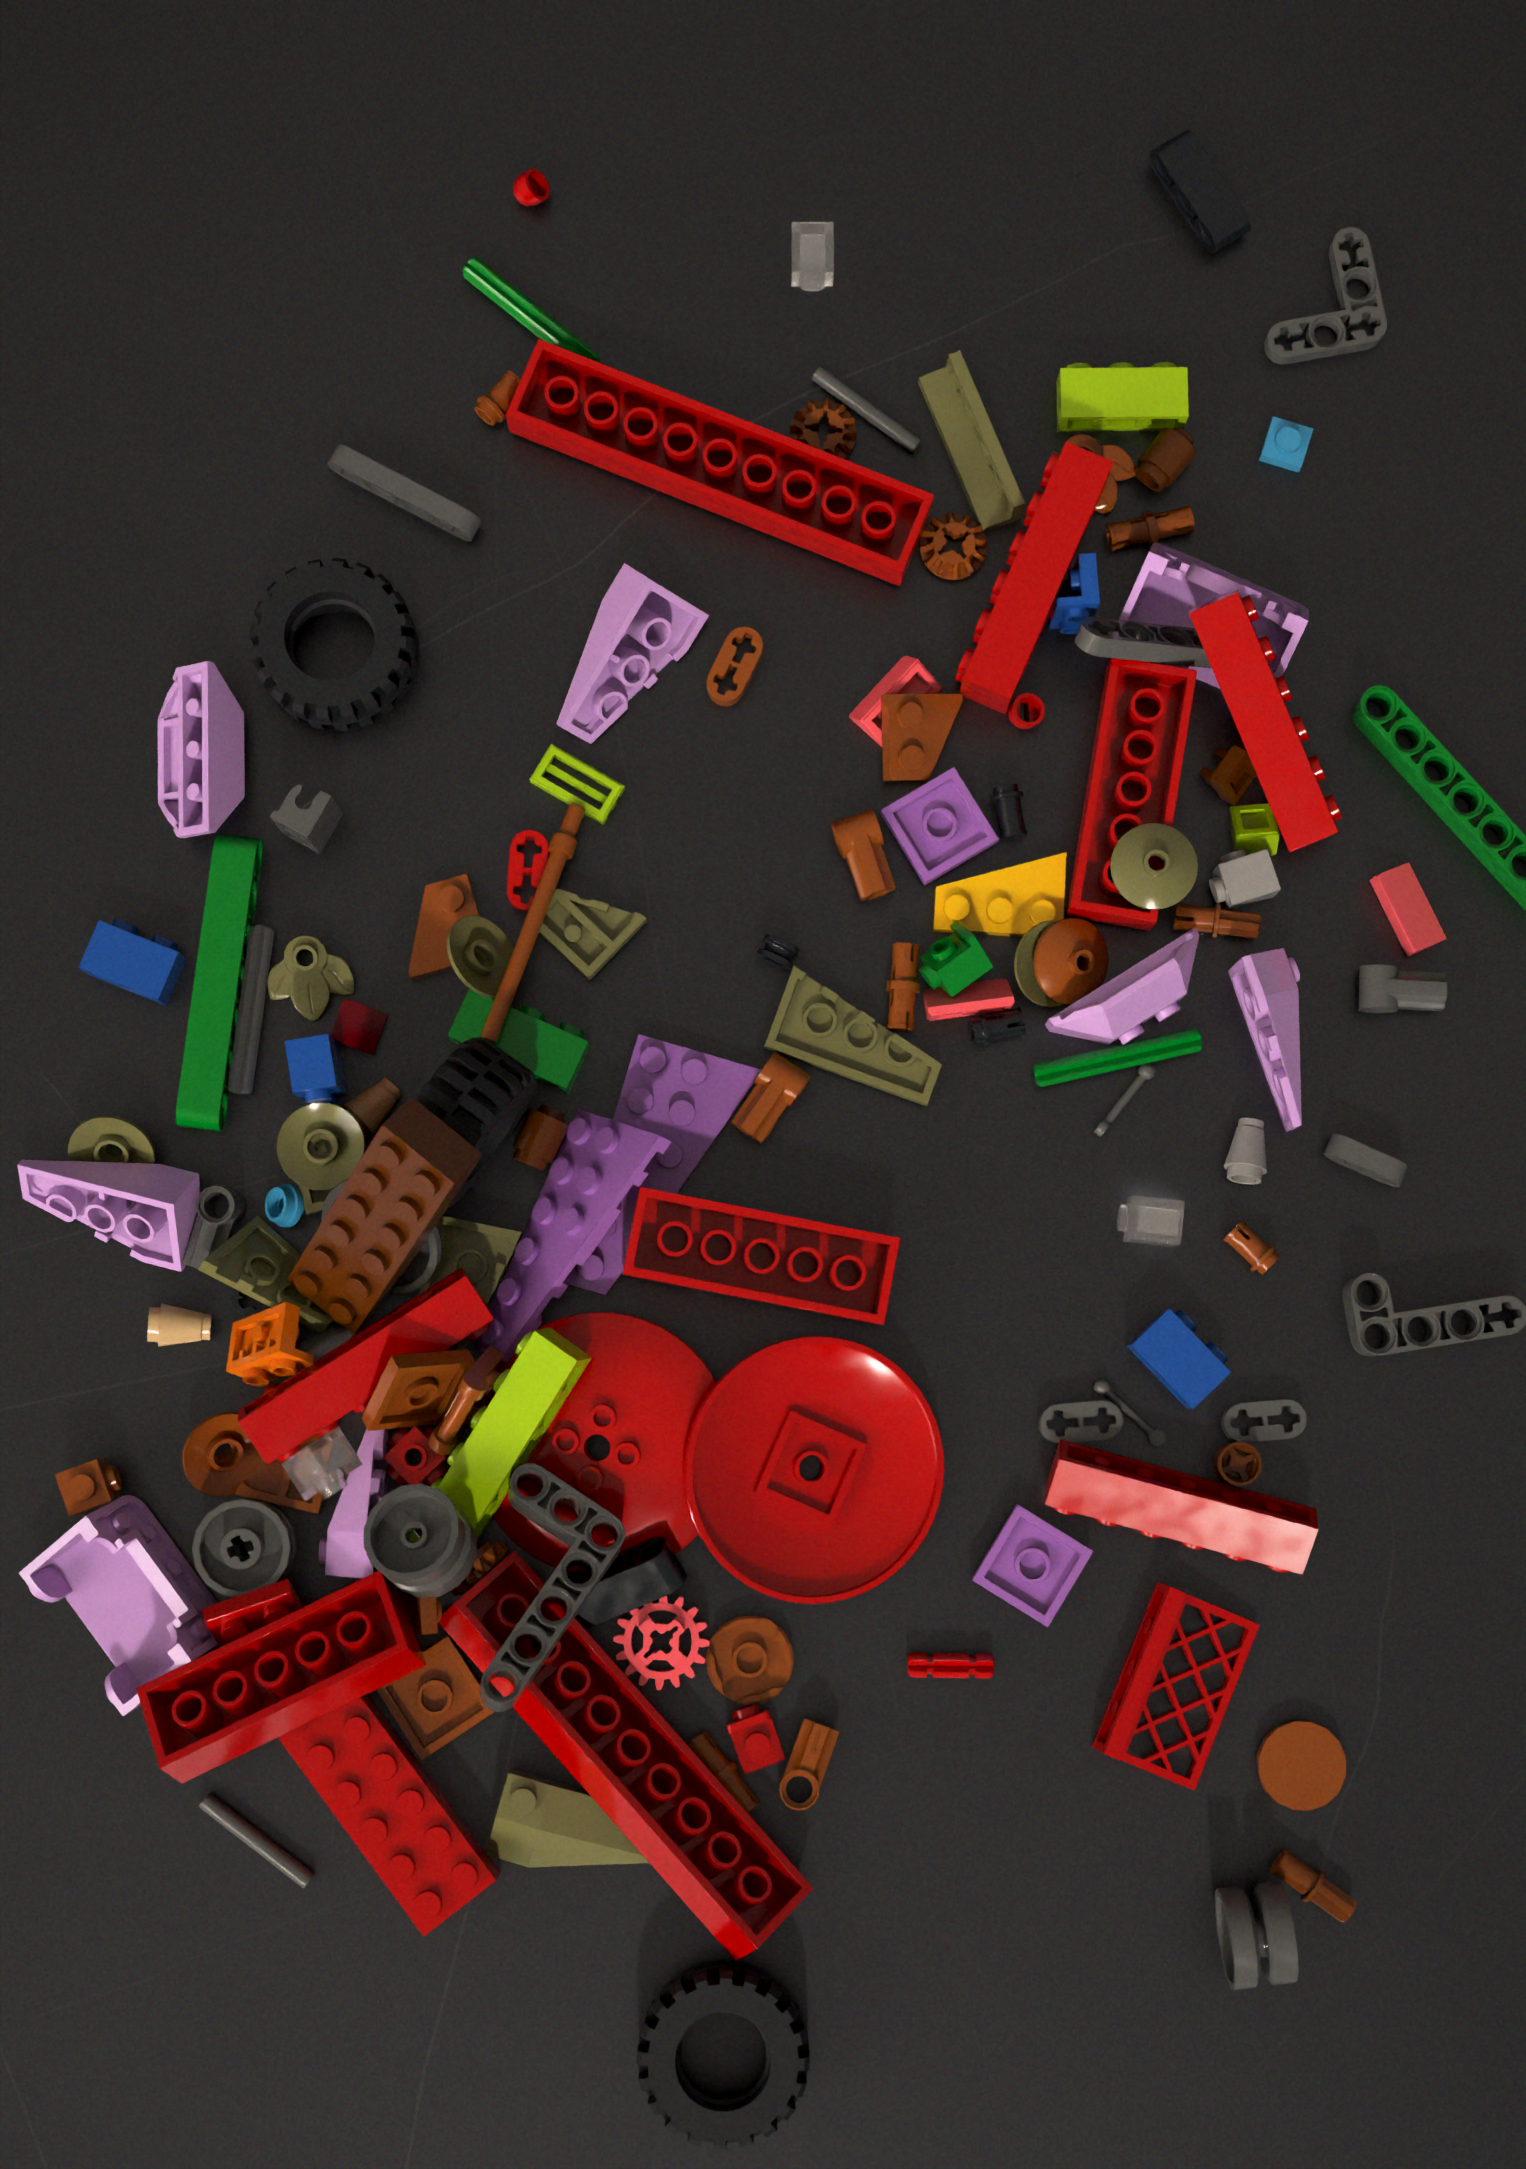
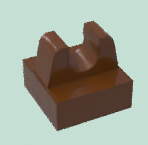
M1233 745L1230 750L1217 748L1213 753L1217 761L1220 762L1216 770L1212 771L1203 767L1200 773L1206 783L1216 790L1221 800L1235 806L1257 774L1247 751Z

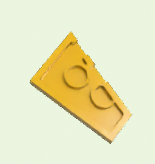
M1067 852L936 886L933 932L953 933L950 925L957 921L973 934L1023 937L1029 929L1038 923L1064 919Z

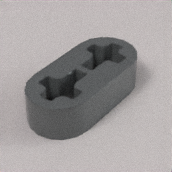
M1332 1134L1324 1152L1327 1158L1393 1187L1401 1186L1408 1169V1165L1404 1162L1339 1134Z
M1288 1399L1233 1404L1224 1411L1221 1417V1427L1224 1434L1235 1442L1291 1439L1301 1434L1307 1424V1415L1304 1408L1296 1401ZM1284 1406L1287 1407L1288 1413L1295 1414L1297 1418L1296 1423L1289 1424V1431L1284 1432V1427L1281 1424L1268 1425L1267 1416L1282 1414V1407ZM1243 1410L1245 1417H1259L1260 1426L1247 1427L1246 1435L1242 1436L1238 1428H1232L1231 1419L1238 1418V1411Z
M1109 1401L1054 1404L1045 1408L1038 1420L1041 1435L1051 1443H1059L1060 1439L1073 1443L1111 1439L1119 1433L1123 1424L1121 1411L1115 1404ZM1098 1408H1104L1106 1415H1113L1114 1423L1106 1426V1433H1100L1098 1426H1084L1083 1417L1097 1416ZM1055 1411H1061L1062 1418H1077V1427L1064 1428L1063 1436L1058 1437L1054 1429L1047 1428V1420L1054 1419Z

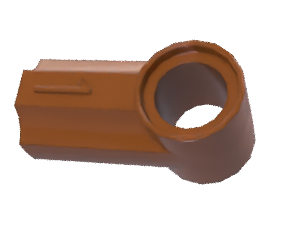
M873 809L831 822L837 847L842 858L847 860L860 901L871 900L895 890L894 879L882 848L884 846L882 832Z
M775 1051L754 1082L756 1086L731 1121V1124L762 1144L779 1121L778 1119L786 1107H791L812 1075Z
M803 1718L779 1784L780 1797L786 1806L793 1810L801 1811L808 1809L816 1802L840 1731ZM796 1776L807 1778L812 1785L810 1796L801 1802L793 1801L786 1793L787 1783Z

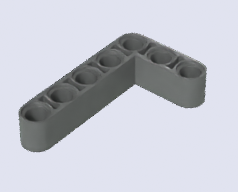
M532 1463L521 1465L513 1472L508 1488L509 1502L516 1511L570 1546V1549L482 1676L480 1698L488 1709L495 1712H504L511 1709L521 1698L618 1556L625 1538V1528L615 1515L542 1466ZM525 1480L533 1481L540 1487L541 1492L534 1497H526L518 1491L517 1485ZM561 1505H568L577 1512L578 1517L574 1521L564 1522L556 1517L554 1510ZM597 1530H606L613 1535L615 1543L609 1547L598 1546L593 1541L591 1534ZM580 1566L588 1571L590 1579L586 1583L576 1584L567 1577L566 1571L570 1567ZM547 1603H556L563 1608L565 1616L561 1620L550 1621L542 1615L540 1608ZM521 1640L533 1641L538 1646L539 1654L531 1659L522 1658L516 1653L515 1645ZM504 1677L512 1683L514 1690L506 1697H498L490 1691L488 1683L494 1678Z

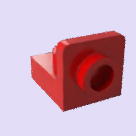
M757 1703L732 1711L734 1719L727 1721L726 1727L733 1741L744 1774L786 1759L768 1707L759 1710Z

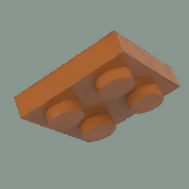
M469 1350L391 1355L362 1416L368 1431L439 1424L459 1391L458 1386L464 1374L475 1363Z
M450 1635L422 1653L426 1666L376 1690L421 1761L495 1712L488 1709L482 1703L480 1698L481 1683Z

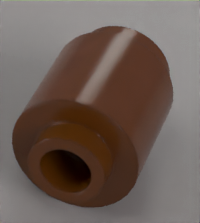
M1174 427L1173 429L1162 428L1139 457L1138 467L1134 471L1137 478L1148 488L1156 492H1161L1165 486L1170 487L1196 455L1193 447V438L1179 427Z
M543 1104L540 1105L538 1111L529 1108L513 1144L516 1150L512 1158L544 1172L548 1162L553 1163L569 1125L562 1122L565 1114Z

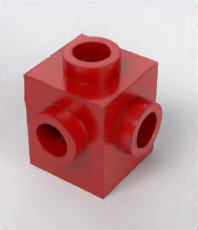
M414 1426L411 1430L407 1427L401 1428L386 1443L391 1450L383 1457L390 1464L385 1470L398 1485L404 1486L420 1483L432 1486L436 1480L448 1471L444 1464L448 1461L450 1455L438 1454L428 1444V1440L434 1431V1428L431 1426L426 1430L422 1426ZM414 1448L418 1449L422 1454V1461L417 1466H412L407 1461V1453Z

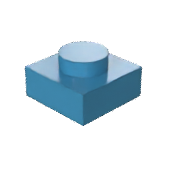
M1273 416L1258 461L1299 473L1313 428Z

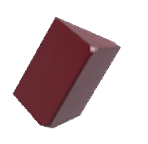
M343 998L330 1036L340 1045L375 1055L388 1014Z

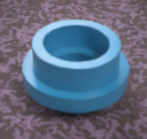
M282 1184L279 1187L272 1188L265 1200V1213L268 1219L280 1227H292L299 1221L304 1211L303 1198L299 1188L293 1184Z

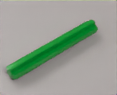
M472 257L466 263L462 270L464 278L538 338L600 362V356L597 352L480 258Z
M1191 1028L1129 1042L1125 1045L1120 1044L1036 1063L1033 1066L1034 1078L1037 1085L1045 1087L1191 1054L1202 1050V1037L1198 1029Z

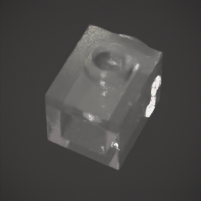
M340 1427L311 1442L282 1463V1466L305 1502L319 1493L323 1495L324 1499L334 1495L348 1485L344 1477L362 1465L361 1460Z

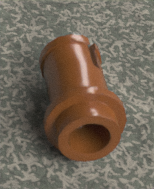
M507 370L486 396L480 395L477 398L478 404L474 408L477 415L491 426L496 422H503L505 419L504 413L508 410L521 379L512 371Z
M1244 1220L1223 1239L1252 1265L1250 1269L1252 1272L1257 1270L1263 1275L1281 1257L1274 1251L1277 1247L1275 1245L1270 1247Z

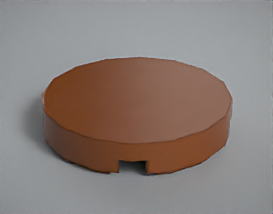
M754 1614L736 1616L722 1624L710 1639V1645L706 1653L707 1672L716 1690L728 1699L745 1705L764 1703L778 1695L789 1681L794 1665L792 1645L784 1630L772 1620Z
M1309 1720L1290 1721L1275 1726L1263 1738L1257 1752L1258 1775L1263 1789L1274 1801L1292 1810L1312 1811L1327 1805L1340 1792L1346 1778V1756L1340 1742L1328 1729Z

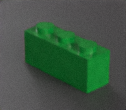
M469 988L448 1033L450 1040L461 1045L472 1037H480L495 997L482 996ZM522 1004L520 1010L510 1007L498 1041L494 1045L533 1071L535 1079L570 1093L590 1049L589 1042L583 1039L585 1032L564 1022H561L559 1028L543 1021L546 1016L545 1014Z

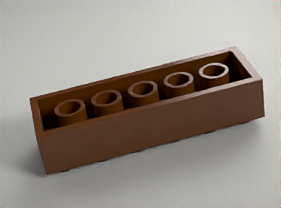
M411 1097L382 1124L286 1280L296 1287L302 1295L308 1297L329 1314L335 1322L355 1335L383 1306L483 1154L416 1099Z

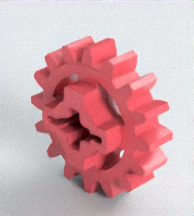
M667 1595L660 1598L659 1602H650L641 1609L638 1607L629 1611L633 1616L630 1620L621 1617L618 1619L617 1623L625 1629V1633L614 1635L613 1642L624 1644V1649L616 1654V1659L629 1660L630 1664L624 1673L627 1676L633 1674L636 1670L641 1673L639 1685L644 1686L648 1679L652 1678L655 1679L657 1690H662L665 1679H670L675 1688L680 1687L679 1675L684 1673L693 1679L696 1673L691 1664L693 1662L704 1664L706 1658L698 1652L699 1647L710 1645L709 1639L699 1637V1632L708 1626L707 1622L694 1621L693 1618L699 1609L697 1606L691 1607L687 1611L683 1609L684 1597L681 1595L674 1604L668 1602ZM669 1611L677 1616L670 1622L656 1621L649 1613ZM637 1625L644 1635L643 1647L635 1654L632 1646V1634ZM675 1626L678 1627L673 1632L669 1641L672 1649L667 1651L661 1647L657 1651L653 1650L649 1655H646L654 1641V1636L651 1634L653 1631L657 1630L660 1634H663ZM687 1628H689L692 1638L688 1656L680 1648V1635ZM653 1660H667L674 1668L655 1670L647 1667V1665Z

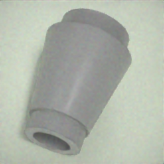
M1240 1118L1238 1120V1126L1236 1127L1224 1163L1228 1180L1247 1185H1255L1262 1182V1175L1267 1173L1264 1122L1255 1118Z

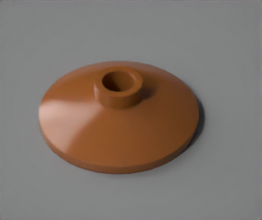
M1077 918L1061 919L1050 925L1039 938L1033 958L1034 974L1039 987L1050 999L1062 1004H1073L1102 986L1109 964L1108 949L1102 934L1091 923ZM1080 956L1081 962L1078 968L1077 959Z
M236 1412L216 1414L202 1421L188 1436L182 1452V1466L187 1479L197 1490L211 1496H230L236 1494L238 1486L248 1478L262 1459L253 1443L239 1425ZM227 1443V1448L224 1452L220 1454L215 1453V1450L220 1445Z

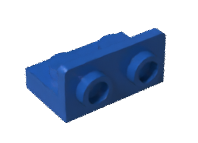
M1096 553L1078 554L1074 568L1068 569V581L1063 583L1064 597L1055 599L1048 619L1049 629H1059V632L1062 634H1076L1084 618L1095 617L1100 605Z

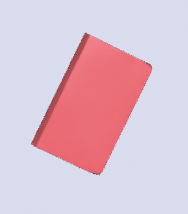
M903 656L849 714V717L882 747L881 695L938 694L943 687L917 658Z
M1409 862L1382 872L1370 880L1407 957L1447 939Z
M1004 978L972 982L954 997L948 995L940 987L935 990L926 988L922 993L926 1020L929 1021L973 1016L979 1012L988 1014L1009 1011L1015 1003L1009 982Z

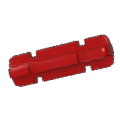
M910 1653L907 1658V1672L910 1677L927 1678V1674H932L933 1678H969V1675H974L975 1678H992L994 1675V1658L988 1653H975L974 1657H969L968 1653H933L932 1656H927V1653Z

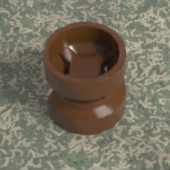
M1228 1442L1216 1449L1211 1465L1214 1474L1223 1483L1244 1486L1251 1484L1258 1478L1262 1469V1460L1259 1452L1252 1445L1245 1442Z

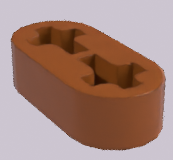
M738 627L729 633L708 674L706 681L707 693L710 699L717 705L732 706L739 702L762 658L763 641L759 633L753 628ZM745 638L750 639L751 649L755 652L753 654L746 652L740 664L735 662L737 647L733 644L735 642L742 644ZM730 669L735 671L733 686L737 689L735 691L727 690L724 695L719 694V687L715 681L717 679L724 681Z

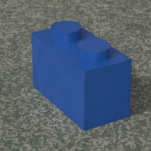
M114 918L112 925L98 920L78 968L90 976L167 1006L187 959L180 952L176 951L178 944L154 934L151 941L136 935L139 928Z
M322 1034L285 1041L293 1094L305 1103H330L334 1105L338 1104L337 1097L348 1096L341 1047L336 1040L329 1034Z
M1169 1308L1163 1310L1127 1347L1186 1409H1194L1231 1373L1224 1365L1228 1358L1211 1341L1205 1345L1193 1333L1197 1326L1183 1311L1179 1309L1174 1313Z

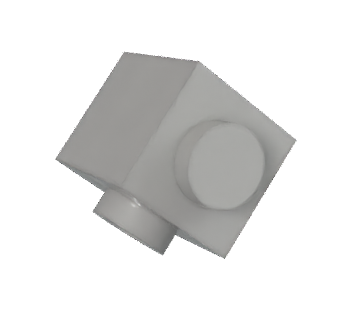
M1245 849L1222 856L1220 858L1222 863L1216 866L1212 871L1213 878L1209 879L1210 890L1215 902H1222L1224 909L1235 910L1273 898L1281 890L1268 849L1249 855L1246 854Z

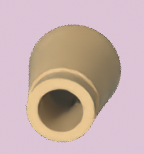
M161 1303L160 1307H149L147 1342H158V1347L210 1340L212 1314H203L202 1312Z

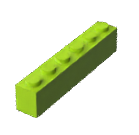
M551 1328L535 1330L534 1332L530 1331L523 1337L515 1351L519 1357L512 1368L504 1370L494 1383L493 1391L496 1394L489 1405L481 1407L470 1423L473 1431L467 1441L458 1444L450 1454L447 1461L450 1468L444 1478H439L431 1486L445 1494L470 1519L477 1534V1541L506 1497L513 1472L519 1466L527 1463L592 1358Z

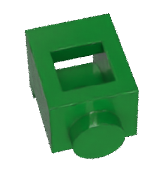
M957 921L950 925L953 931L952 934L934 942L930 950L919 957L924 965L919 971L933 990L940 987L951 997H954L993 968L992 963L975 935Z

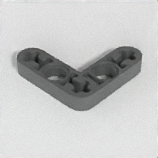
M1356 227L1340 229L1335 234L1328 249L1340 311L1276 323L1270 328L1264 342V351L1272 362L1291 364L1363 351L1375 347L1381 341L1387 329V319L1370 242L1367 235L1361 229ZM1344 241H1349L1351 247H1358L1353 256L1354 267L1348 269L1351 263L1348 251H1340ZM1352 279L1363 280L1369 288V293L1362 298L1353 297L1348 293L1346 283ZM1362 320H1366L1368 326H1375L1370 336L1366 335L1365 330L1351 331L1348 341L1345 340L1346 331L1357 329ZM1320 326L1331 327L1336 333V341L1330 345H1323L1316 340L1314 330ZM1302 330L1306 331L1305 340L1293 342L1289 351H1284L1283 345H1275L1280 335H1284L1286 341L1300 339L1303 333Z

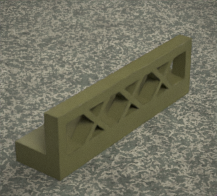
M961 351L948 354L946 367L919 377L918 384L977 524L981 525L982 532L986 533L1021 519L1025 501Z

